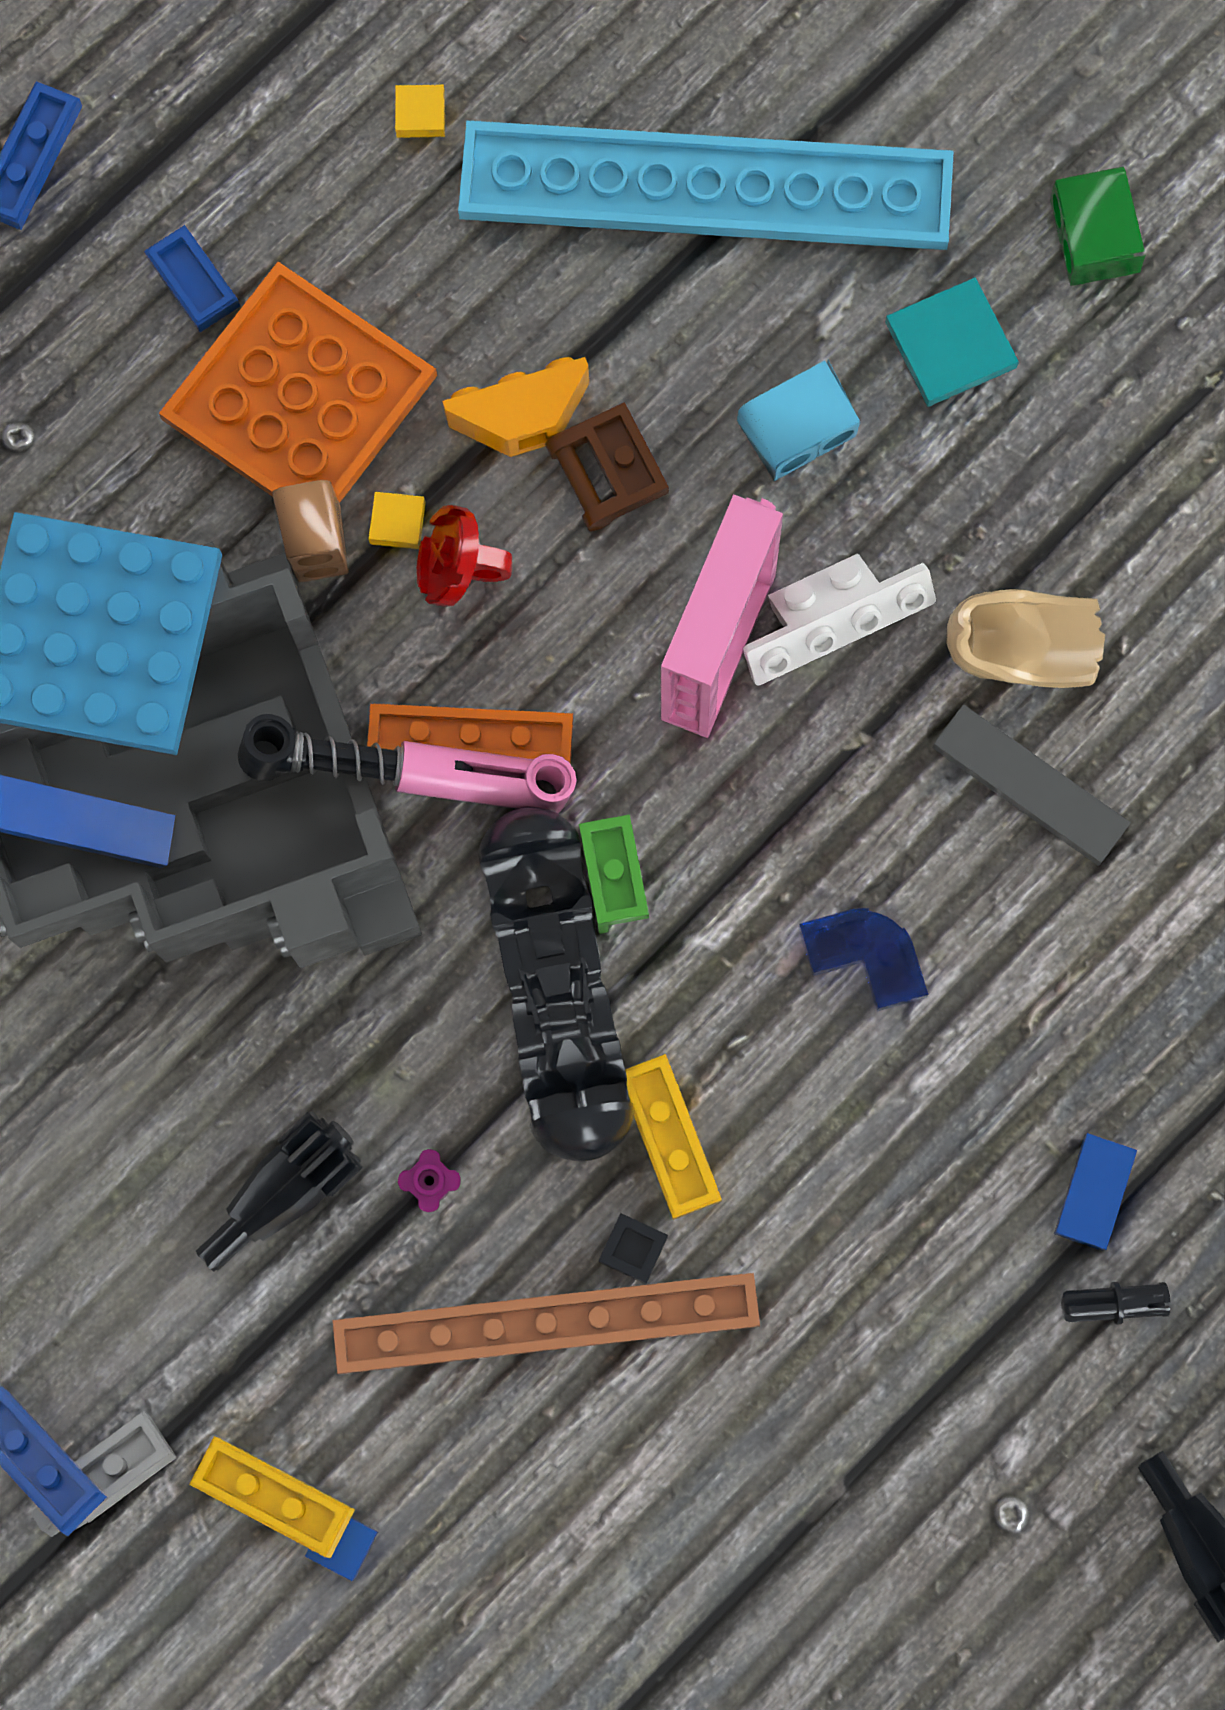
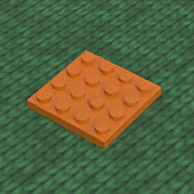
M277 262L161 409L159 415L162 421L272 497V492L281 487L317 480H328L332 483L340 503L435 380L437 371L429 363L280 262Z

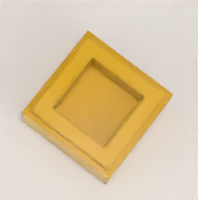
M444 84L395 85V131L397 138L445 137Z
M375 492L369 531L370 544L419 549L426 503L423 496Z

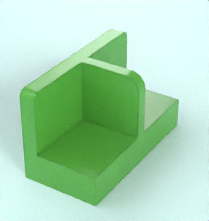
M630 814L579 824L599 934L609 933L610 925L648 919L649 911Z

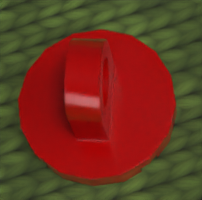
M447 505L440 508L431 517L429 525L435 526L431 537L424 536L423 541H421L416 565L417 584L420 592L427 594L424 600L428 604L442 607L454 606L463 597L471 580L498 582L507 580L512 576V554L499 548L479 544L478 525L474 514L470 510L455 505Z

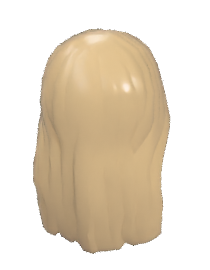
M1009 589L972 595L960 602L950 615L947 624L946 644L952 660L962 670L978 678L1039 687L1069 688L1089 686L1095 682L1100 669L1097 662L1103 659L1105 634L1099 630L1102 625L1101 618L1095 615L1100 611L1098 599L1063 597L1027 590Z

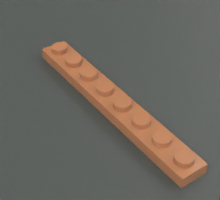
M754 1273L332 1320L337 1374L760 1327Z

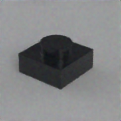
M620 1213L598 1262L647 1285L668 1239V1235Z

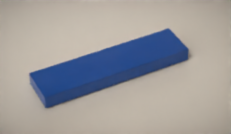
M0 775V832L158 868L167 866L176 815Z

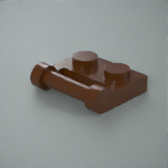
M625 402L552 436L545 443L551 458L558 459L585 512L582 515V519L589 531L602 529L614 519L669 494V486ZM588 443L615 496L604 502L600 500L575 451L577 447Z

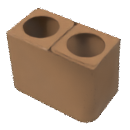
M317 480L274 490L272 495L286 557L298 582L348 574L341 507L332 483L328 480Z

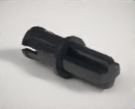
M1111 1282L1110 1288L1065 1291L1061 1299V1309L1063 1317L1067 1322L1113 1319L1114 1323L1118 1325L1122 1324L1126 1318L1169 1317L1171 1307L1169 1305L1165 1306V1303L1170 1302V1294L1165 1282L1122 1287L1119 1282Z

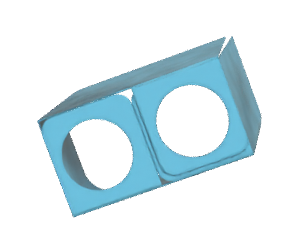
M824 360L748 401L738 410L737 416L738 424L774 481L853 439L857 435L860 420L829 360H827V363Z

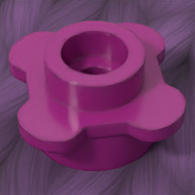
M433 1149L422 1151L419 1155V1161L410 1170L402 1171L398 1177L400 1189L405 1192H411L418 1199L419 1208L428 1213L438 1210L440 1201L449 1192L458 1190L461 1184L459 1173L455 1170H448L440 1161V1154ZM427 1176L434 1178L433 1185L427 1186L424 1180Z

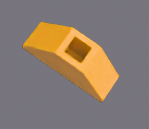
M571 357L559 358L550 362L544 370L527 375L525 372L511 373L502 377L498 384L482 389L478 387L460 389L454 392L450 399L442 401L448 426L509 457L545 447L548 439L565 430L589 386L588 363L586 357L573 360Z

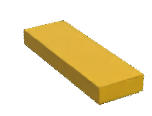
M666 1054L625 1069L628 1096L634 1107L633 1117L672 1219L675 1220L722 1202Z
M216 1436L213 1437L189 1484L326 1558L332 1557L355 1511L354 1508Z

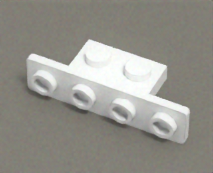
M855 554L769 594L771 608L783 625V628L744 646L743 651L751 678L756 685H762L933 605L936 602L929 569L924 563H921L879 583L860 555Z

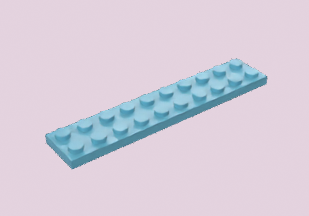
M466 120L458 213L459 219L947 250L949 243L954 151Z

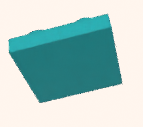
M976 277L886 316L885 323L927 407L1012 371L1018 366L1019 361Z

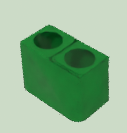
M1122 166L1057 179L1053 184L1050 203L1070 286L1140 273L1146 255L1135 257L1133 255L1145 252L1125 168Z

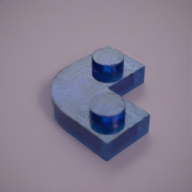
M857 908L799 924L798 928L812 975L816 976L863 963L877 1012L924 999L929 995L915 948L908 932L887 916L869 911V908Z

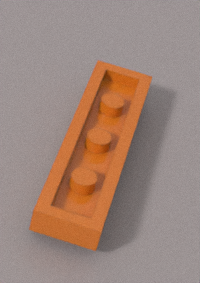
M370 703L367 746L371 747V745L377 742L383 749L394 750L398 745L401 747L403 741L527 759H535L545 754H554L563 757L571 764L574 717L573 713Z

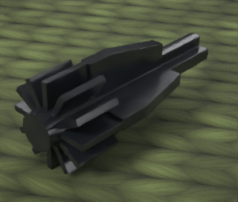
M307 1111L277 1140L281 1145L274 1148L257 1165L226 1208L231 1218L196 1250L198 1257L205 1261L209 1269L212 1271L220 1270L250 1240L254 1242L259 1239L262 1241L266 1240L313 1209L326 1196H334L363 1168L359 1163L361 1161L360 1158L350 1151L354 1141L338 1123L331 1121L327 1124L324 1118L319 1119L315 1112Z
M1161 1451L1152 1458L1142 1462L1138 1469L1166 1512L1162 1515L1160 1522L1182 1576L1197 1599L1194 1606L1216 1641L1220 1642L1223 1639L1225 1640V1518L1201 1492L1193 1497L1191 1496L1169 1459Z

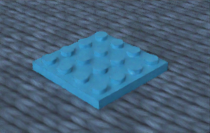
M14 512L0 569V723L177 755L221 564L222 553L220 549Z

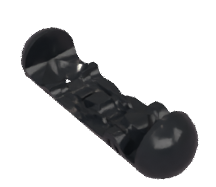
M539 807L518 808L504 814L490 825L479 846L478 858L489 890L492 927L499 941L504 973L513 999L512 1015L519 1052L518 1063L525 1098L531 1113L530 1128L539 1144L552 1155L570 1161H591L607 1155L625 1139L633 1121L634 1107L628 1096L627 1075L620 1040L616 1034L609 998L601 980L600 955L592 919L593 905L583 875L580 837L576 829L565 818L554 811ZM545 886L550 888L552 903L537 907H529L527 905L525 895L527 890Z

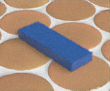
M37 81L35 82L0 152V222L22 230L83 106L80 98Z
M0 1386V1466L63 1534L69 1536L107 1496L14 1396L3 1386Z

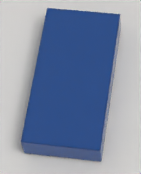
M185 225L144 251L151 265L199 332H202L240 307L239 300Z
M1089 1133L1085 1134L1054 1231L1055 1235L1102 1251L1107 1250L1136 1157V1149Z

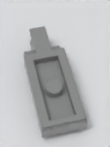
M140 1413L75 1461L82 1471L107 1496L77 1528L87 1522L90 1523L177 1458L147 1413ZM39 1507L31 1512L41 1531L50 1537L60 1532Z

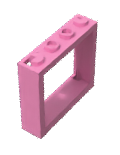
M733 494L661 665V720L706 738L710 735L743 656V648L748 644L775 579L783 513L776 511V507L766 499L762 498L758 502Z

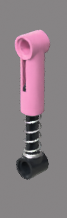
M273 714L259 715L246 725L237 753L238 763L243 772L259 781H271L280 777L281 774H290V771L298 773L303 771V769H310L312 775L316 770L332 772L335 778L339 774L357 776L358 781H361L363 777L380 779L382 785L386 780L393 781L396 792L515 809L539 807L558 814L573 793L577 782L576 774L571 764L563 757L554 754H545L535 759H527L403 741L401 747L398 745L394 750L383 749L377 742L368 747L357 745L354 739L348 743L334 742L331 736L326 737L324 740L312 739L307 733H298L285 719ZM259 741L270 742L276 746L279 752L268 755L261 753L256 749L254 743ZM544 780L554 786L556 794L543 792L538 788L536 781Z

